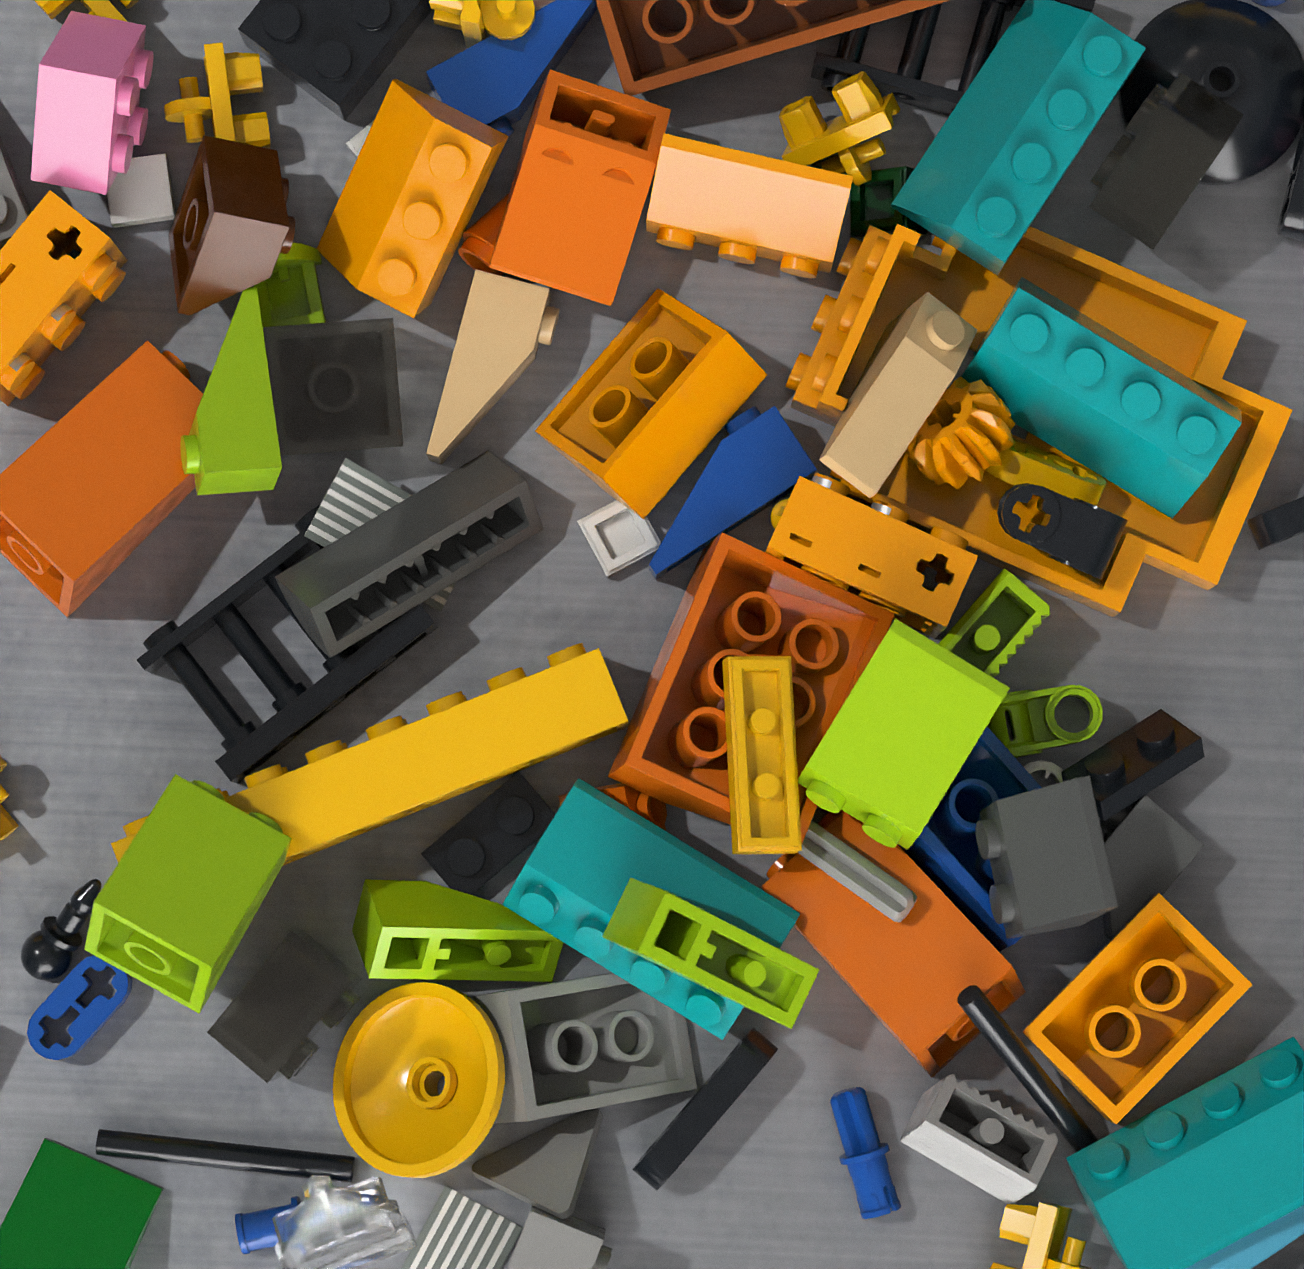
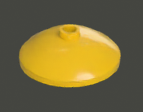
M418 982L401 985L390 989L370 1002L355 1018L343 1038L333 1074V1102L339 1126L353 1150L372 1167L384 1173L407 1178L435 1176L465 1161L480 1146L490 1132L501 1106L505 1085V1062L498 1033L488 1015L473 999L456 989L435 983ZM444 1076V1088L441 1094L439 1095L438 1082L440 1078Z

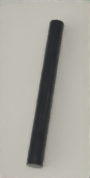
M976 985L963 989L957 997L959 1006L1075 1152L1098 1141L1099 1139L981 989Z
M99 1129L96 1141V1155L352 1182L355 1156Z

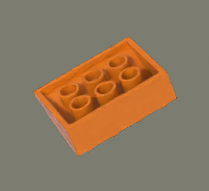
M720 533L703 549L608 777L666 804L731 825L722 660L728 656H791L799 778L888 632L895 613L728 534ZM798 784L801 842L803 843L818 805L806 796L807 788Z

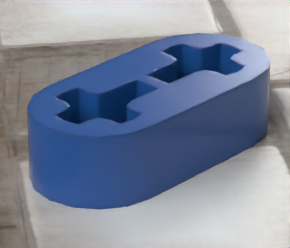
M95 955L86 957L78 963L38 1007L29 1020L27 1035L29 1043L35 1052L46 1059L60 1060L72 1057L81 1051L125 1003L131 993L132 976ZM111 967L116 973L111 981V984L117 990L115 995L111 998L106 994H100L86 1006L80 999L93 984L87 976L89 970L93 968L101 972ZM72 1008L76 1009L80 1015L71 1023L67 1030L70 1036L74 1038L71 1044L67 1045L64 1042H57L52 1046L48 1045L44 1040L49 1033L48 1027L44 1024L45 1019L48 1016L55 1020L61 1019Z

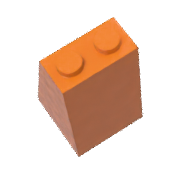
M148 340L0 474V553L67 618L196 487L194 474H184L180 443L181 436L189 435L203 393L189 381L191 378L190 373L177 356L167 350L160 353Z
M840 810L839 813L829 812L818 825L916 894V903L906 918L901 922H894L799 853L783 854L778 858L766 874L769 880L761 888L769 895L801 913L794 927L932 1078L981 1033L957 1003V997L963 989L971 985L978 986L1000 1015L1026 991L1013 966L898 844L892 848L873 840L863 831L862 825L864 823L843 810Z

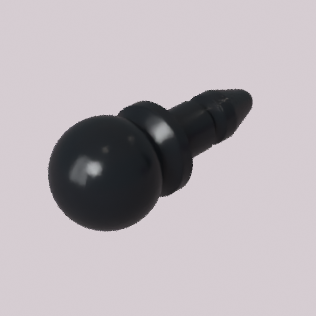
M92 879L76 890L70 898L71 902L65 905L58 917H45L40 924L41 930L34 932L25 940L21 949V962L24 969L32 977L39 980H53L62 976L67 971L72 961V951H76L82 944V937L78 931L88 919V914L92 913L94 901L102 887L100 880Z

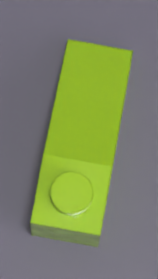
M257 286L243 290L198 406L189 435L181 436L180 449L184 474H194L197 495L274 490L282 470Z
M633 878L629 879L602 936L654 964L792 1029L819 972V969L665 890Z
M365 879L352 928V933L369 978L552 982L564 943L502 904L428 881Z

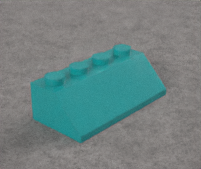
M1026 0L901 188L891 207L998 276L1136 67L1146 47L1092 12L1054 0Z
M1023 277L1017 283L961 374V377L969 383L981 379L986 386L992 387L1011 411V417L1016 425L1172 519L1208 477L1242 424L1241 409Z
M578 778L522 868L502 905L723 1040L744 1006L654 964L602 937L629 879L633 878L665 890L778 949L782 946L801 913Z
M1294 1036L1066 1157L1086 1205L1125 1269H1185L1304 1205V1050Z

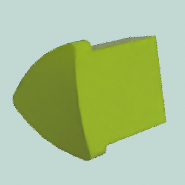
M293 242L288 254H279L271 278L254 285V287L257 286L265 339L327 327L316 266L322 264L318 249Z

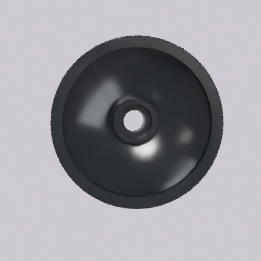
M1187 0L1164 10L1154 17L1135 38V41L1146 47L1119 91L1120 109L1123 121L1133 142L1147 159L1161 170L1176 178L1196 184H1232L1251 178L1269 168L1287 151L1295 140L1304 122V60L1295 41L1287 30L1268 13L1240 0ZM1214 72L1225 73L1231 81L1230 89L1226 91L1214 89L1209 81L1210 74Z

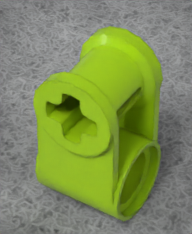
M1066 685L1032 691L1031 689L1014 691L1005 695L987 727L1015 758L1043 753V750L1078 744L1089 739L1100 727L1103 720V708L1094 692L1081 685ZM1075 697L1087 705L1089 722L1083 731L1070 733L1063 730L1057 724L1055 708L1061 699ZM1005 711L1009 713L1013 741L1009 739Z

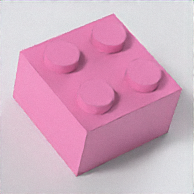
M76 11L70 12L39 63L31 167L32 181L107 195L117 174H126L128 172L133 154V146L142 145L148 124V108L139 107L141 88L146 89L149 85L154 58L153 51L144 49L146 25Z

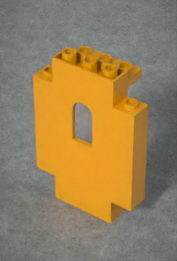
M899 224L896 225L893 234L870 225L863 241L853 237L850 238L836 272L847 276L837 299L825 295L811 326V330L821 334L812 357L802 352L799 353L785 385L786 388L796 391L790 408L836 427L886 326L926 292H929L977 329V333L969 347L970 350L975 352L1017 283L1023 277L1241 409L1242 424L1208 477L1173 519L1104 478L1107 484L1097 507L1128 521L1102 580L1048 557L1049 553L1008 535L999 524L997 508L999 500L1005 491L1014 485L994 477L986 470H984L981 482L971 476L959 489H956L949 483L937 486L932 480L924 476L908 456L906 449L878 492L871 498L831 470L830 476L841 480V483L850 488L848 498L868 507H871L874 500L889 503L910 515L906 524L930 534L933 526L949 530L965 538L969 542L966 551L977 555L978 559L1001 569L1005 568L1012 574L1110 617L1121 613L1142 562L1205 590H1209L1218 584L1292 413V409L1222 379L1247 320L1031 226L998 276L936 235L931 245L942 249L941 255L917 246L921 234ZM1030 432L1027 433L1025 440L1011 434L1012 438L1086 467ZM1034 494L1028 503L1017 501L1013 506L1012 513L1017 514L1021 518L1018 528L1022 531H1025L1029 523L1041 524L1044 520L1045 513L1036 508L1039 498Z

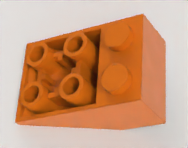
M550 69L533 105L489 268L611 306L657 166L663 133L666 132L671 109Z

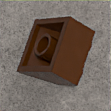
M203 135L168 234L178 313L192 315L271 278L279 254H288L295 234V218L287 214L286 203L289 194L288 178L281 177L277 150Z

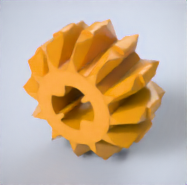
M960 376L945 390L907 447V454L924 476L932 480L937 486L949 483L956 489H959L969 477L972 476L981 482L984 470L989 466L1002 465L999 453L1011 448L1015 444L1010 434L1015 422L1011 417V411L992 387L986 386L981 379L969 383Z

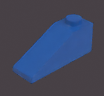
M555 0L535 11V20L532 27L522 37L514 40H500L490 36L427 70L428 82L437 100L508 136L512 135L514 132L512 124L521 120L539 94L549 70L555 71L598 9L596 0Z
M754 406L724 426L729 436L719 443L649 563V570L655 580L702 551L720 533L728 534L792 492L799 475L808 480L813 478L817 471L815 465L775 406L763 414L760 413L757 406Z

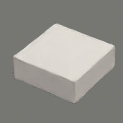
M165 153L132 158L128 172L126 174H117L107 193L111 225L114 228L174 220L176 211L169 161Z
M618 500L577 521L607 578L656 553L661 544L647 516L643 520Z

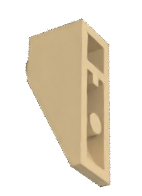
M475 269L426 452L429 461L443 464L535 360L539 343L551 345L560 309L550 306V288Z
M926 292L891 321L883 331L819 461L867 497L871 498L874 496L957 374L977 333V329L929 292Z

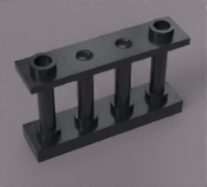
M976 0L981 7L958 90L921 81L942 3L914 11L896 74L860 64L870 24L843 32L836 57L816 52L811 78L821 80V88L832 93L831 91L836 84L861 71H865L882 97L893 93L897 102L950 116L995 48L1005 12L1012 11L1014 6L1021 8L1026 0ZM1054 0L1088 12L1093 11L1095 0Z
M320 505L309 511L295 524V528L299 531L298 535L178 627L172 620L153 632L143 642L148 651L137 659L141 667L152 674L163 665H168L225 740L221 745L226 750V753L215 762L228 779L237 784L438 628L419 604L377 629L378 635L360 649H357L353 644L330 658L315 644L291 610L275 576L290 568L315 547L324 548L304 536ZM266 585L269 586L326 660L322 666L328 674L308 689L302 681L295 684L237 609ZM216 624L275 698L272 706L277 713L258 728H256L252 721L244 723L187 649L190 644Z

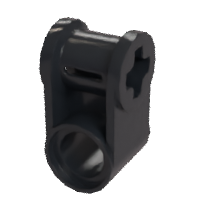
M1029 483L1018 484L1005 491L999 500L997 508L999 524L1008 535L1049 553L1048 557L1101 580L1128 521L1074 497V499H1071L1043 486ZM1034 494L1039 498L1036 508L1045 513L1044 520L1041 524L1029 523L1025 531H1022L1018 528L1021 518L1017 514L1012 513L1013 506L1017 501L1028 503Z

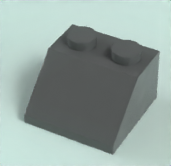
M1090 776L1071 779L996 800L980 811L981 821H978L976 824L977 845L984 860L990 859L995 885H991L989 891L990 906L995 921L998 924H1004L1006 939L1082 926L1118 907Z

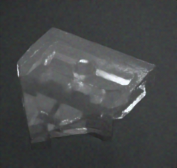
M312 1175L302 1186L306 1198L298 1206L277 1213L272 1218L279 1241L274 1247L278 1261L283 1269H360L417 1247L408 1219L398 1202L388 1199L381 1177H371L348 1187H334L330 1176Z

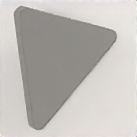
M599 1108L580 1111L476 1161L472 1165V1172L477 1179L559 1219H567L574 1212L603 1115Z

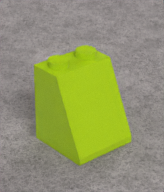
M895 619L800 774L798 784L807 788L806 796L819 807L832 813H839L840 810H843L864 823L862 825L863 831L873 840L892 848L899 844L908 850L921 834L1010 688Z
M175 774L96 897L84 950L200 1014L282 868L292 838L283 834L280 826L269 817L257 812L247 814L225 802L223 795L213 786L199 780L189 782Z

